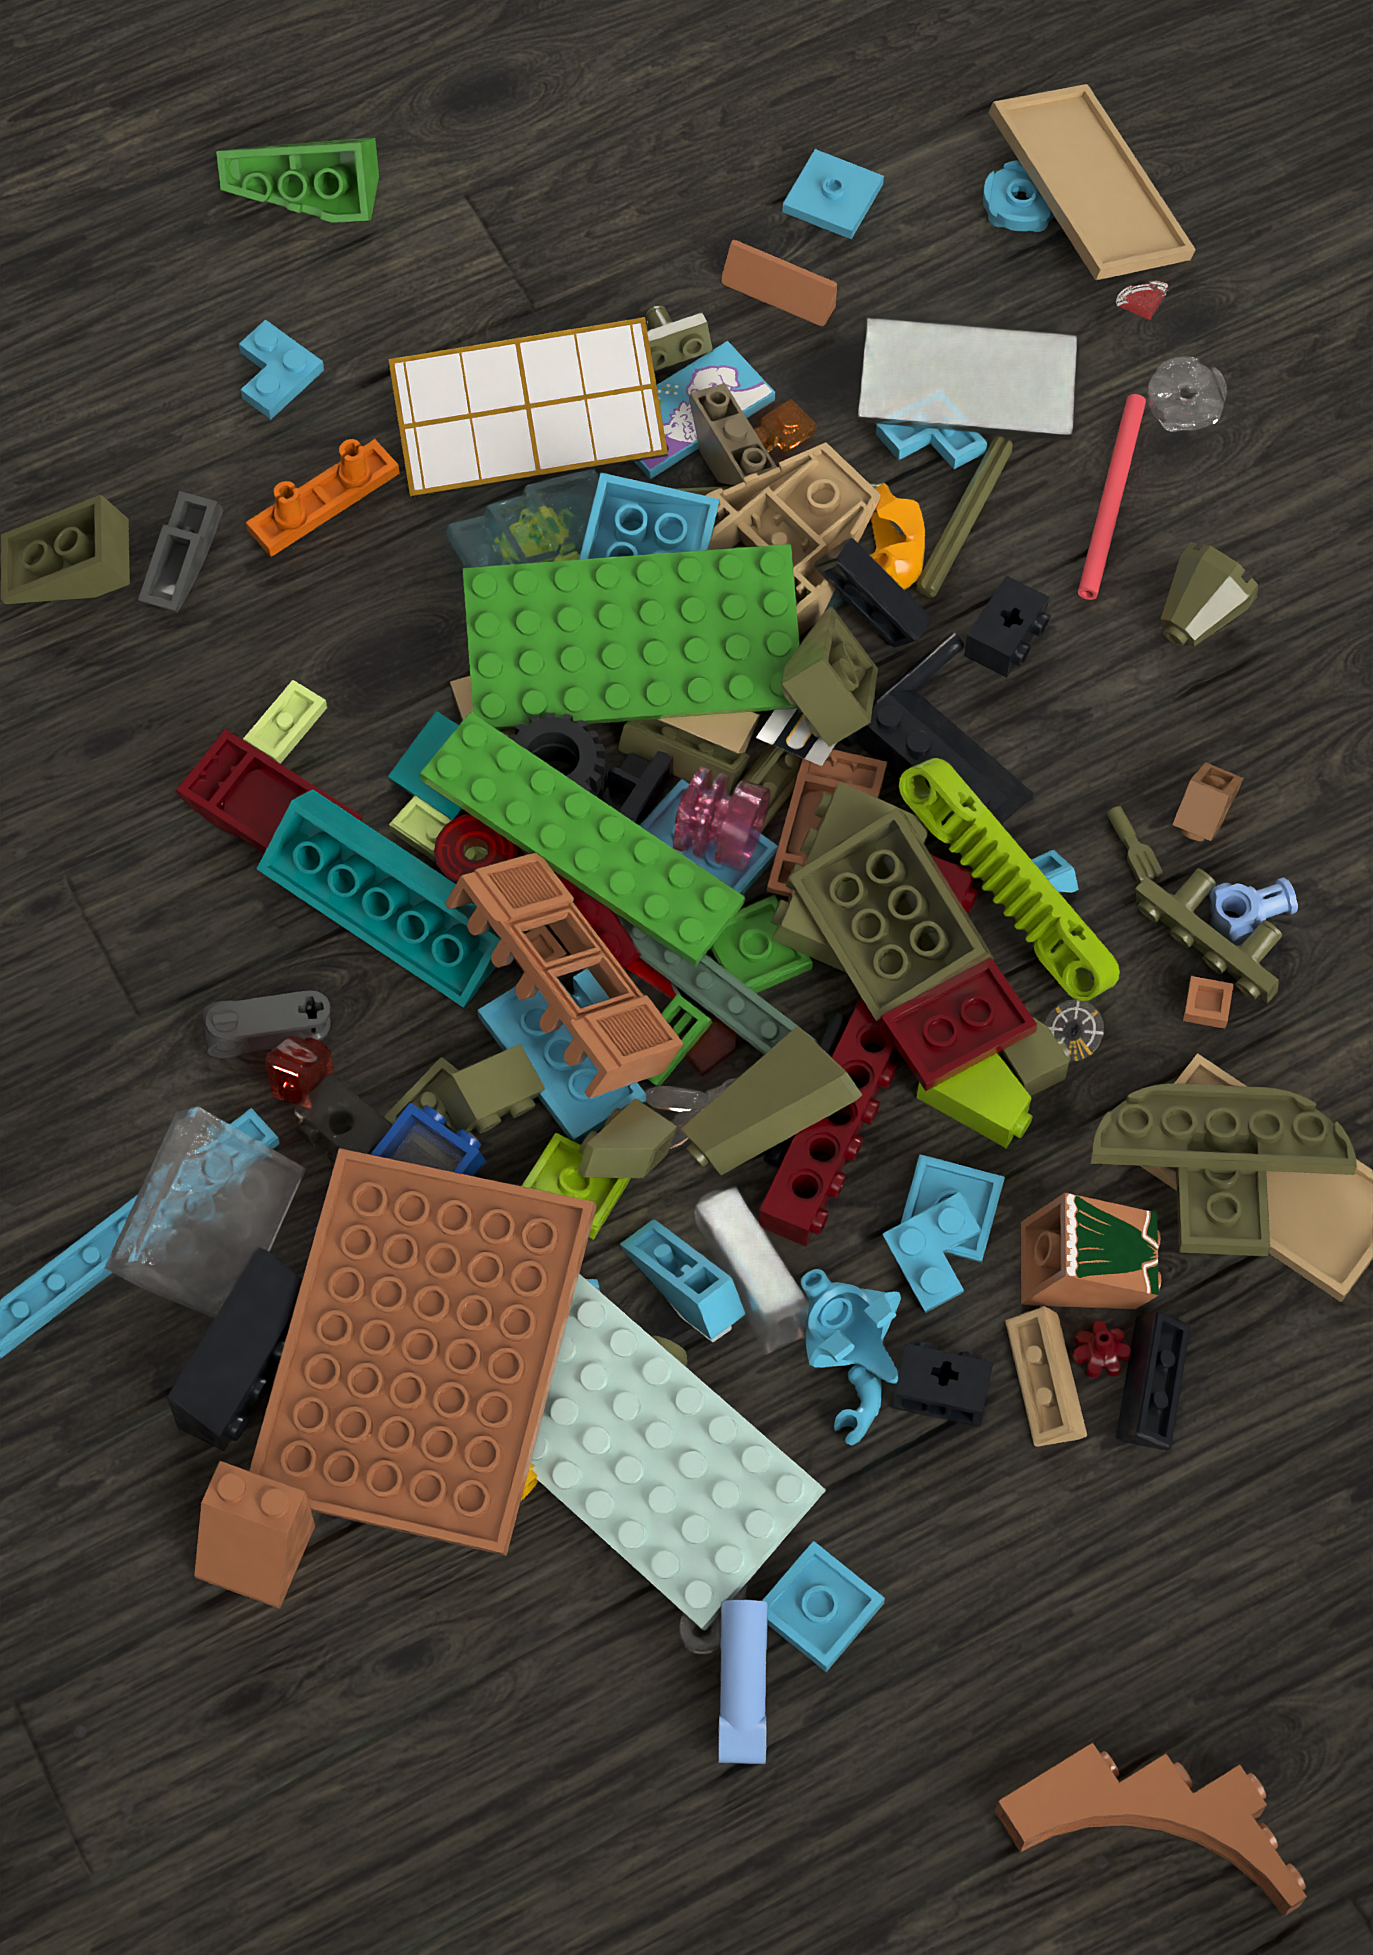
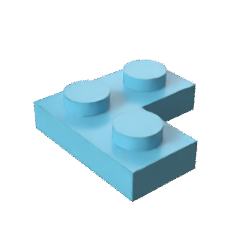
M264 320L239 343L240 353L262 369L241 389L242 399L270 420L324 371L322 360L267 320Z
M942 392L878 423L876 427V435L898 460L931 444L949 465L956 469L986 453L987 442Z
M959 1192L883 1233L887 1245L925 1313L964 1292L944 1253L980 1234L981 1229L962 1194Z

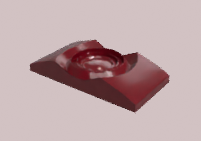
M226 729L176 790L177 795L216 828L240 837L254 846L263 855L291 801L312 789L362 821V815Z

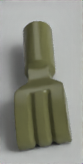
M1117 806L1109 810L1106 815L1121 842H1124L1128 850L1126 859L1137 882L1140 884L1146 876L1152 880L1154 877L1163 875L1152 849L1137 840L1136 833L1122 807Z

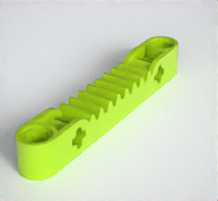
M932 758L904 771L899 781V790L904 801L934 836L944 843L951 844L949 848L951 852L962 855L960 863L973 868L971 876L973 878H981L984 881L982 889L984 891H992L995 894L993 902L1003 904L1005 906L1004 915L1016 919L1015 928L1024 929L1027 932L1025 939L1027 942H1034L1035 954L1063 989L1076 1000L1089 1001L1113 987L1118 981L1120 973L1114 956L952 766L945 760ZM925 778L928 780L930 788L927 786ZM1088 970L1092 973L1094 980L1090 978Z

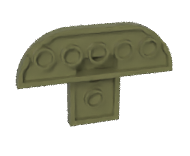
M1160 1084L1137 1090L1127 1095L1124 1102L1111 1112L1108 1111L1103 1117L1096 1131L1091 1152L1092 1164L1176 1167L1179 1253L1268 1256L1270 1251L1266 1171L1354 1175L1357 1168L1356 1156L1351 1141L1338 1122L1333 1123L1323 1113L1315 1109L1316 1103L1301 1095L1266 1087Z

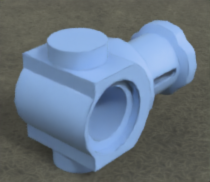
M1284 877L1277 879L1275 885L1257 891L1252 886L1247 887L1239 883L1234 885L1223 883L1214 887L1208 894L1211 900L1209 908L1211 914L1210 926L1231 943L1238 946L1242 945L1254 931L1253 929H1256L1266 918L1284 912L1291 915L1296 913L1298 909L1294 889L1289 880ZM1232 911L1240 917L1231 918L1225 915L1224 912Z

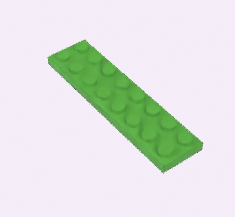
M472 712L466 716L420 773V780L528 854L537 853L545 859L553 871L694 967L697 966L744 904L745 897Z

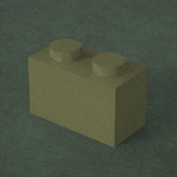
M519 1044L452 1074L435 1090L458 1131L462 1129L468 1132L476 1128L477 1132L481 1134L501 1122L500 1117L507 1113L516 1118L534 1108L536 1105L533 1099L546 1088L522 1045Z

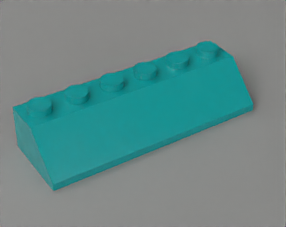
M312 789L291 801L257 870L463 1008L467 1006L496 968L492 963L491 955L501 940L492 926L489 927L487 932L478 935H472L469 932L467 924L477 908L475 903L449 909L445 902L455 887V883Z

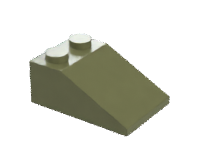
M102 495L1 534V601L5 604L96 598L130 584L129 519Z
M833 607L825 610L785 665L781 689L788 702L793 706L798 705L805 714L806 724L813 735L816 737L821 736L830 747L871 722L878 668Z

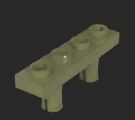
M654 306L647 311L646 319L651 329L647 332L654 371L713 351L708 323L703 313L672 322L664 306Z
M1197 868L1175 895L1167 893L1146 876L1135 888L1136 902L1139 903L1137 905L1138 910L1152 922L1156 923L1160 920L1171 928V936L1182 946L1189 948L1192 945L1203 953L1202 959L1215 972L1222 974L1225 971L1237 980L1235 983L1237 988L1248 998L1255 1000L1259 997L1268 1004L1278 993L1279 979L1260 965V961L1282 938V933L1272 923L1263 920L1241 946L1234 945L1193 912L1216 886L1214 879L1205 871Z

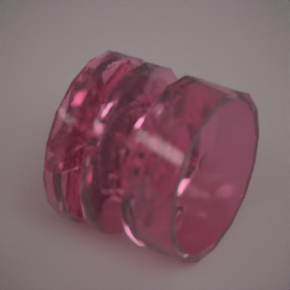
M700 767L694 774L690 785L686 788L677 810L673 849L686 854L694 842L693 856L702 859L711 844L714 843L716 844V864L744 872L752 859L763 829L770 800V789L742 780L735 788L732 796L727 795L729 777L726 774L720 773L712 784L713 772L710 769Z

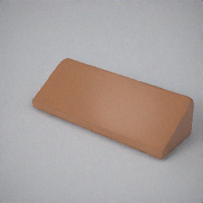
M737 240L731 242L722 273L721 283L816 325L824 326L836 307V282Z

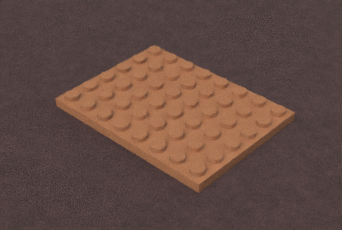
M339 1148L249 1472L305 1491L310 1509L314 1512L507 1556L595 1215L596 1204L593 1201Z

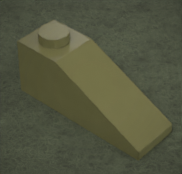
M1033 1018L1037 1023L1035 1033L998 1052V1055L1030 1096L1065 1080L1069 1061L1071 1060L1069 1050L1061 1038L1055 1039L1048 1026Z

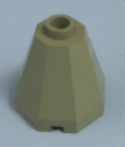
M1190 542L1180 556L1161 616V626L1165 629L1163 635L1171 643L1182 647L1184 644L1196 646L1248 610L1257 598L1258 584L1252 577L1246 583L1241 578L1245 569L1227 555L1210 545L1204 544L1198 551L1197 543Z

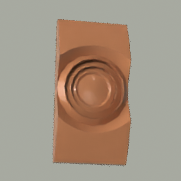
M834 749L822 766L802 758L768 882L767 892L790 896L792 889L785 887L795 863L801 866L807 853L800 851V848L809 828L816 830L821 818L814 814L824 792L832 794L840 781L879 799L887 767L886 761Z

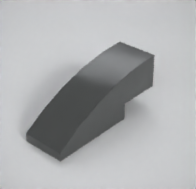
M179 491L169 524H163L138 598L139 602L178 613L201 570L220 523L224 509L217 501Z

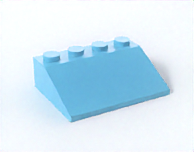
M600 473L580 559L708 550L720 499Z

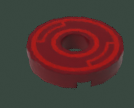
M471 814L458 816L443 827L436 838L434 857L438 873L457 884L462 875L472 873L478 868L518 858V846ZM475 846L482 847L488 852L485 858L478 861L468 859L465 853L468 849Z

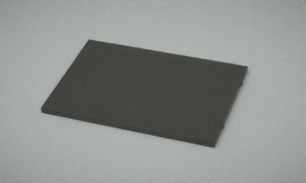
M868 318L866 339L864 340L865 353L861 393L858 396L860 400L858 422L1061 440L1072 439L1073 418L1075 417L1073 408L1077 336Z

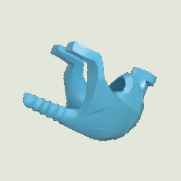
M820 1269L807 1272L801 1279V1287L809 1299L806 1310V1349L809 1365L813 1367H831L858 1364L886 1382L897 1383V1369L883 1345V1340L891 1320L897 1316L895 1312L901 1300L900 1293H886L860 1289L845 1283H831L824 1271Z

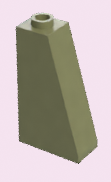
M797 1026L681 1128L682 1132L691 1142L686 1147V1150L702 1168L710 1163L720 1175H723L855 1102L862 1096V1093L848 1073Z

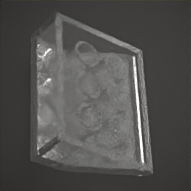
M200 1107L177 1111L104 1268L142 1289L215 1318L258 1246L270 1251L306 1168Z

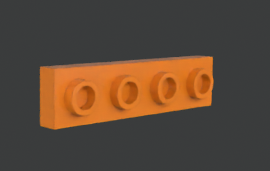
M355 439L344 441L339 447L341 461L299 488H295V484L290 481H283L275 486L273 492L276 503L246 522L247 531L270 557L400 474L399 465L376 439L365 446H360V442Z

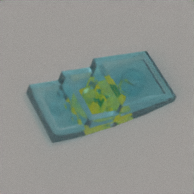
M593 468L526 485L522 496L487 505L483 516L449 524L446 536L465 568L577 560L581 555L599 475Z

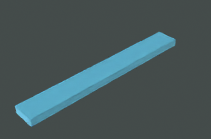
M250 1108L0 1300V1359L279 1145V1139L275 1133Z

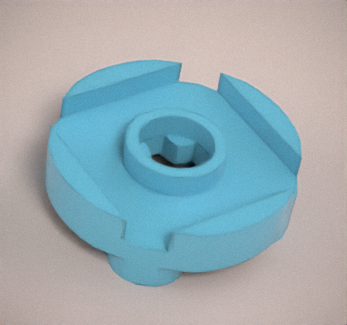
M1019 160L1005 163L1004 169L997 171L995 174L992 171L988 175L984 185L983 205L988 213V220L993 226L1004 227L1014 231L1040 232L1047 228L1049 221L1054 215ZM1018 191L1026 192V197L1029 199L1019 200L1013 196H1017Z

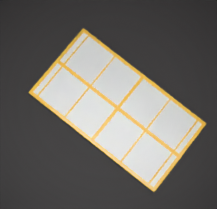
M645 317L389 359L388 369L391 372L409 486L407 491L410 494V498L668 456L669 446L666 444L647 332L648 323Z

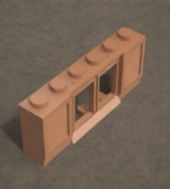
M532 853L478 868L472 873L462 875L447 898L446 906L449 909L475 903L477 908L467 924L469 932L472 935H478L487 932L489 927L492 926L501 938L491 955L494 966L500 968L509 965L515 958L525 971L515 987L517 997L520 1000L529 999L540 991L549 1003L539 1021L542 1031L549 1033L558 1030L564 1023L574 1037L564 1052L565 1062L569 1066L583 1063L587 1056L598 1069V1073L584 1092L589 1099L664 1073L683 1046V1042L647 995L643 996L575 906L573 903L574 898L545 859L537 853ZM548 924L571 955L545 963L523 931ZM580 969L583 971L588 969L610 999L580 1009L557 977Z

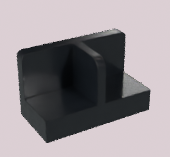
M658 750L650 762L634 753L628 754L620 768L611 767L609 770L608 787L602 797H600V800L640 825L648 817L673 778V756Z

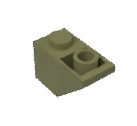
M635 1098L623 1110L615 1109L599 1133L592 1131L585 1138L579 1150V1153L583 1156L577 1173L583 1177L644 1178L667 1156L677 1126Z

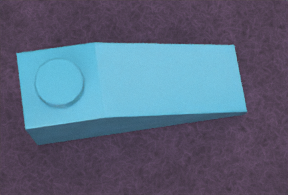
M655 1219L651 1220L620 1244L627 1256L682 1317L709 1339L713 1340L745 1315L732 1277Z

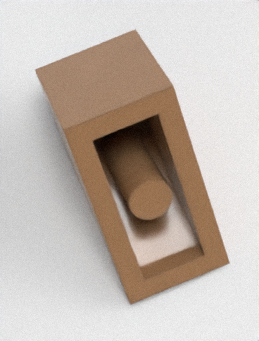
M1205 762L1190 780L1172 825L1181 828V833L1196 841L1207 839L1212 841L1218 833L1244 778Z

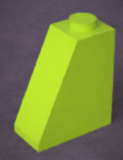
M998 1053L928 1091L924 1090L920 1082L918 1085L917 1099L1007 1148L1014 1135L1018 1138L1024 1135L1033 1118L1028 1113L1031 1096Z

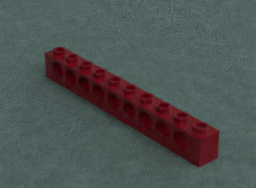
M932 856L962 907L969 914L978 894V890L973 889L974 878L971 876L972 871ZM860 997L832 1056L852 1080L857 1079L865 1083L866 1086L859 1088L862 1096L855 1102L795 1134L759 1210L758 1227L807 1247L813 1233L819 1236L822 1233L829 1216V1211L825 1210V1206L830 1196L838 1198L846 1179V1174L842 1173L847 1159L855 1161L863 1143V1137L858 1135L864 1123L868 1125L873 1123L880 1106V1101L876 1100L881 1087L889 1088L897 1069V1065L892 1064L898 1049L880 1024V1021L877 1022L862 997ZM876 1044L882 1050L871 1053L866 1051L863 1046ZM841 1115L846 1117L849 1122L844 1125H836L829 1118ZM823 1151L830 1154L832 1159L820 1162L811 1155L815 1152ZM800 1188H808L815 1195L811 1198L803 1199L796 1196L794 1192Z

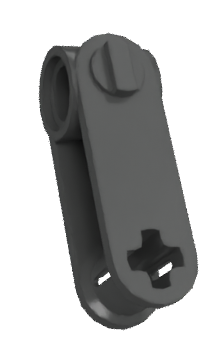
M310 990L240 1001H220L206 1006L201 1013L207 1052L210 1056L216 1058H230L244 1053L316 1043L322 1041L328 1035L331 1026L328 998L318 991ZM308 1001H311V1006H307ZM308 1014H314L315 1019H308ZM311 1028H315L314 1033L311 1032Z

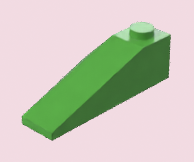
M375 138L216 151L220 189L222 191L260 202L266 201L280 205L288 210L321 217L320 219L332 223L369 221L372 218L379 180Z

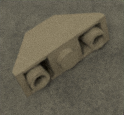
M725 383L690 393L689 402L700 453L719 483L735 486L744 482V478L757 472L759 476L777 468Z

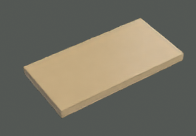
M1088 84L999 100L992 103L988 113L1095 280L1191 260L1196 249Z
M1198 1053L1174 1083L1247 1087ZM1356 1159L1357 1168L1354 1175L1266 1171L1270 1230L1269 1254L1342 1302L1373 1260V1170ZM1141 1166L1177 1191L1176 1167Z

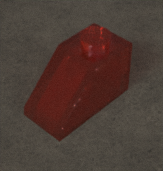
M291 1035L268 1053L265 1059L273 1097L312 1112L334 1069L331 1051L316 1039L305 1038L302 1040Z

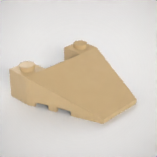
M825 442L779 462V467L758 476L756 472L745 477L744 482L723 491L722 488L708 493L706 496L720 499L708 550L733 548L740 541L747 547L791 544L798 632L800 637L820 619L835 591V588L813 565L844 540L853 538L857 543L859 542L881 496L872 485Z

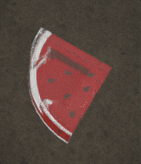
M1149 281V284L1134 287L1130 285L1119 293L1116 305L1151 320L1167 294L1169 284L1160 281Z

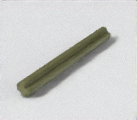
M1001 436L993 438L917 581L916 591L919 594L933 598L938 593L1012 453L1013 443L1009 439H1004Z

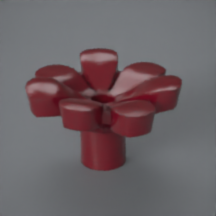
M1096 1321L1091 1327L1092 1333L1083 1330L1078 1332L1074 1342L1079 1347L1074 1350L1072 1357L1078 1364L1088 1362L1086 1374L1091 1378H1098L1102 1368H1105L1108 1375H1119L1121 1373V1365L1118 1360L1128 1361L1131 1358L1130 1347L1122 1344L1125 1340L1123 1331L1117 1328L1109 1332L1103 1321Z

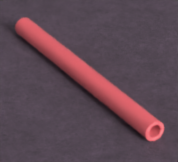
M1131 394L1126 399L1078 588V595L1087 600L1096 599L1098 596L1146 404V399L1138 394Z

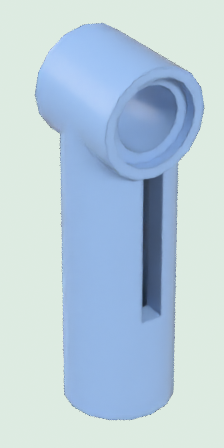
M727 1600L721 1602L719 1763L766 1764L765 1696L768 1603L764 1601Z

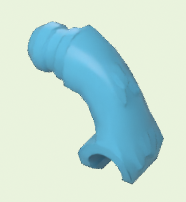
M858 1364L848 1371V1379L855 1385V1390L858 1392L857 1396L861 1400V1404L855 1411L851 1409L842 1410L836 1416L834 1424L835 1431L845 1426L855 1429L845 1438V1443L849 1445L860 1442L875 1416L878 1415L879 1408L881 1407V1378Z

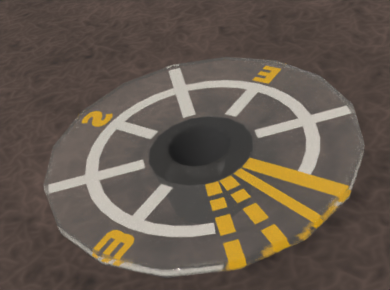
M1076 999L1064 1001L1050 1012L1045 1022V1025L1048 1026L1055 1039L1061 1038L1066 1044L1071 1057L1069 1062L1081 1061L1090 1056L1100 1045L1104 1034L1103 1019L1099 1010L1086 1001Z

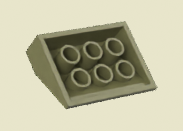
M895 808L789 876L877 1022L880 1021L881 1015L989 958H994L908 817L898 808Z

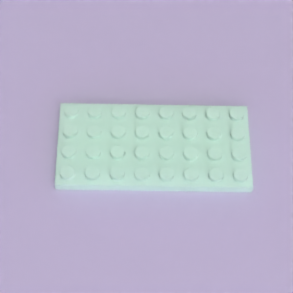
M579 1274L531 1463L535 1465L532 1470L538 1475L536 1478L701 1629L706 1630L721 1613V1602L732 1600L826 1489Z

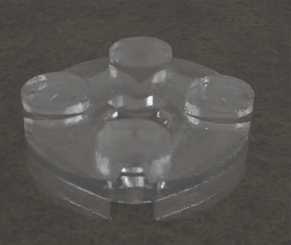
M1187 356L1169 359L1157 368L1148 385L1147 402L1151 412L1160 420L1164 429L1170 432L1198 430L1220 420L1227 397V385L1223 375L1217 368L1211 365L1209 369L1205 365L1199 364L1200 359ZM1186 388L1189 393H1196V395L1191 399L1181 397L1180 392L1181 389Z

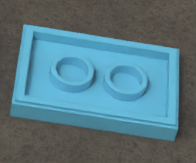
M683 779L679 781L639 825L741 895L746 893L775 860L778 849L775 843Z

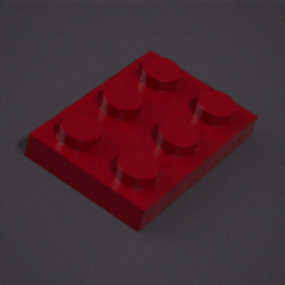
M992 958L977 964L881 1015L880 1024L925 1091L1032 1035L1037 1030V1023Z

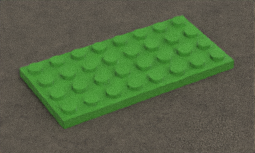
M791 544L463 568L473 714L498 731L515 730L514 727L521 722L528 725L529 717L538 715L539 719L546 718V713L555 712V718H563L565 713L572 715L573 722L575 723L583 720L587 724L799 708L798 705L793 706L788 702L781 689L785 665L800 646Z

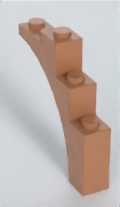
M1091 1743L999 1800L995 1809V1814L1020 1852L1053 1836L1088 1827L1126 1825L1161 1830L1196 1842L1230 1861L1263 1890L1283 1916L1300 1907L1307 1897L1303 1892L1306 1886L1300 1873L1292 1864L1285 1865L1275 1849L1278 1848V1843L1271 1830L1264 1823L1258 1825L1255 1819L1261 1816L1267 1806L1264 1801L1266 1793L1256 1776L1252 1773L1247 1775L1241 1765L1233 1768L1197 1792L1192 1793L1190 1788L1193 1784L1187 1771L1179 1762L1173 1764L1168 1755L1165 1754L1119 1783L1116 1778L1119 1776V1771L1112 1758L1105 1751L1099 1753L1095 1745Z

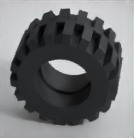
M555 712L546 713V718L539 719L538 715L529 717L528 725L521 722L514 727L515 735L508 734L507 737L544 762L561 761L571 765L575 770L566 777L599 799L602 797L605 791L604 784H606L605 751L603 744H599V736L595 730L588 732V724L579 720L575 723L573 722V716L565 713L563 718H555Z

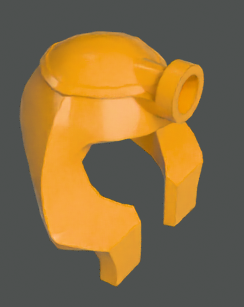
M883 483L875 488L881 496L875 508L876 511L871 516L873 534L875 535L874 540L877 547L875 552L869 555L905 590L918 579L922 572L925 551L924 521L920 506L915 500L895 497L892 495L889 487ZM889 520L895 522L904 534L900 535Z

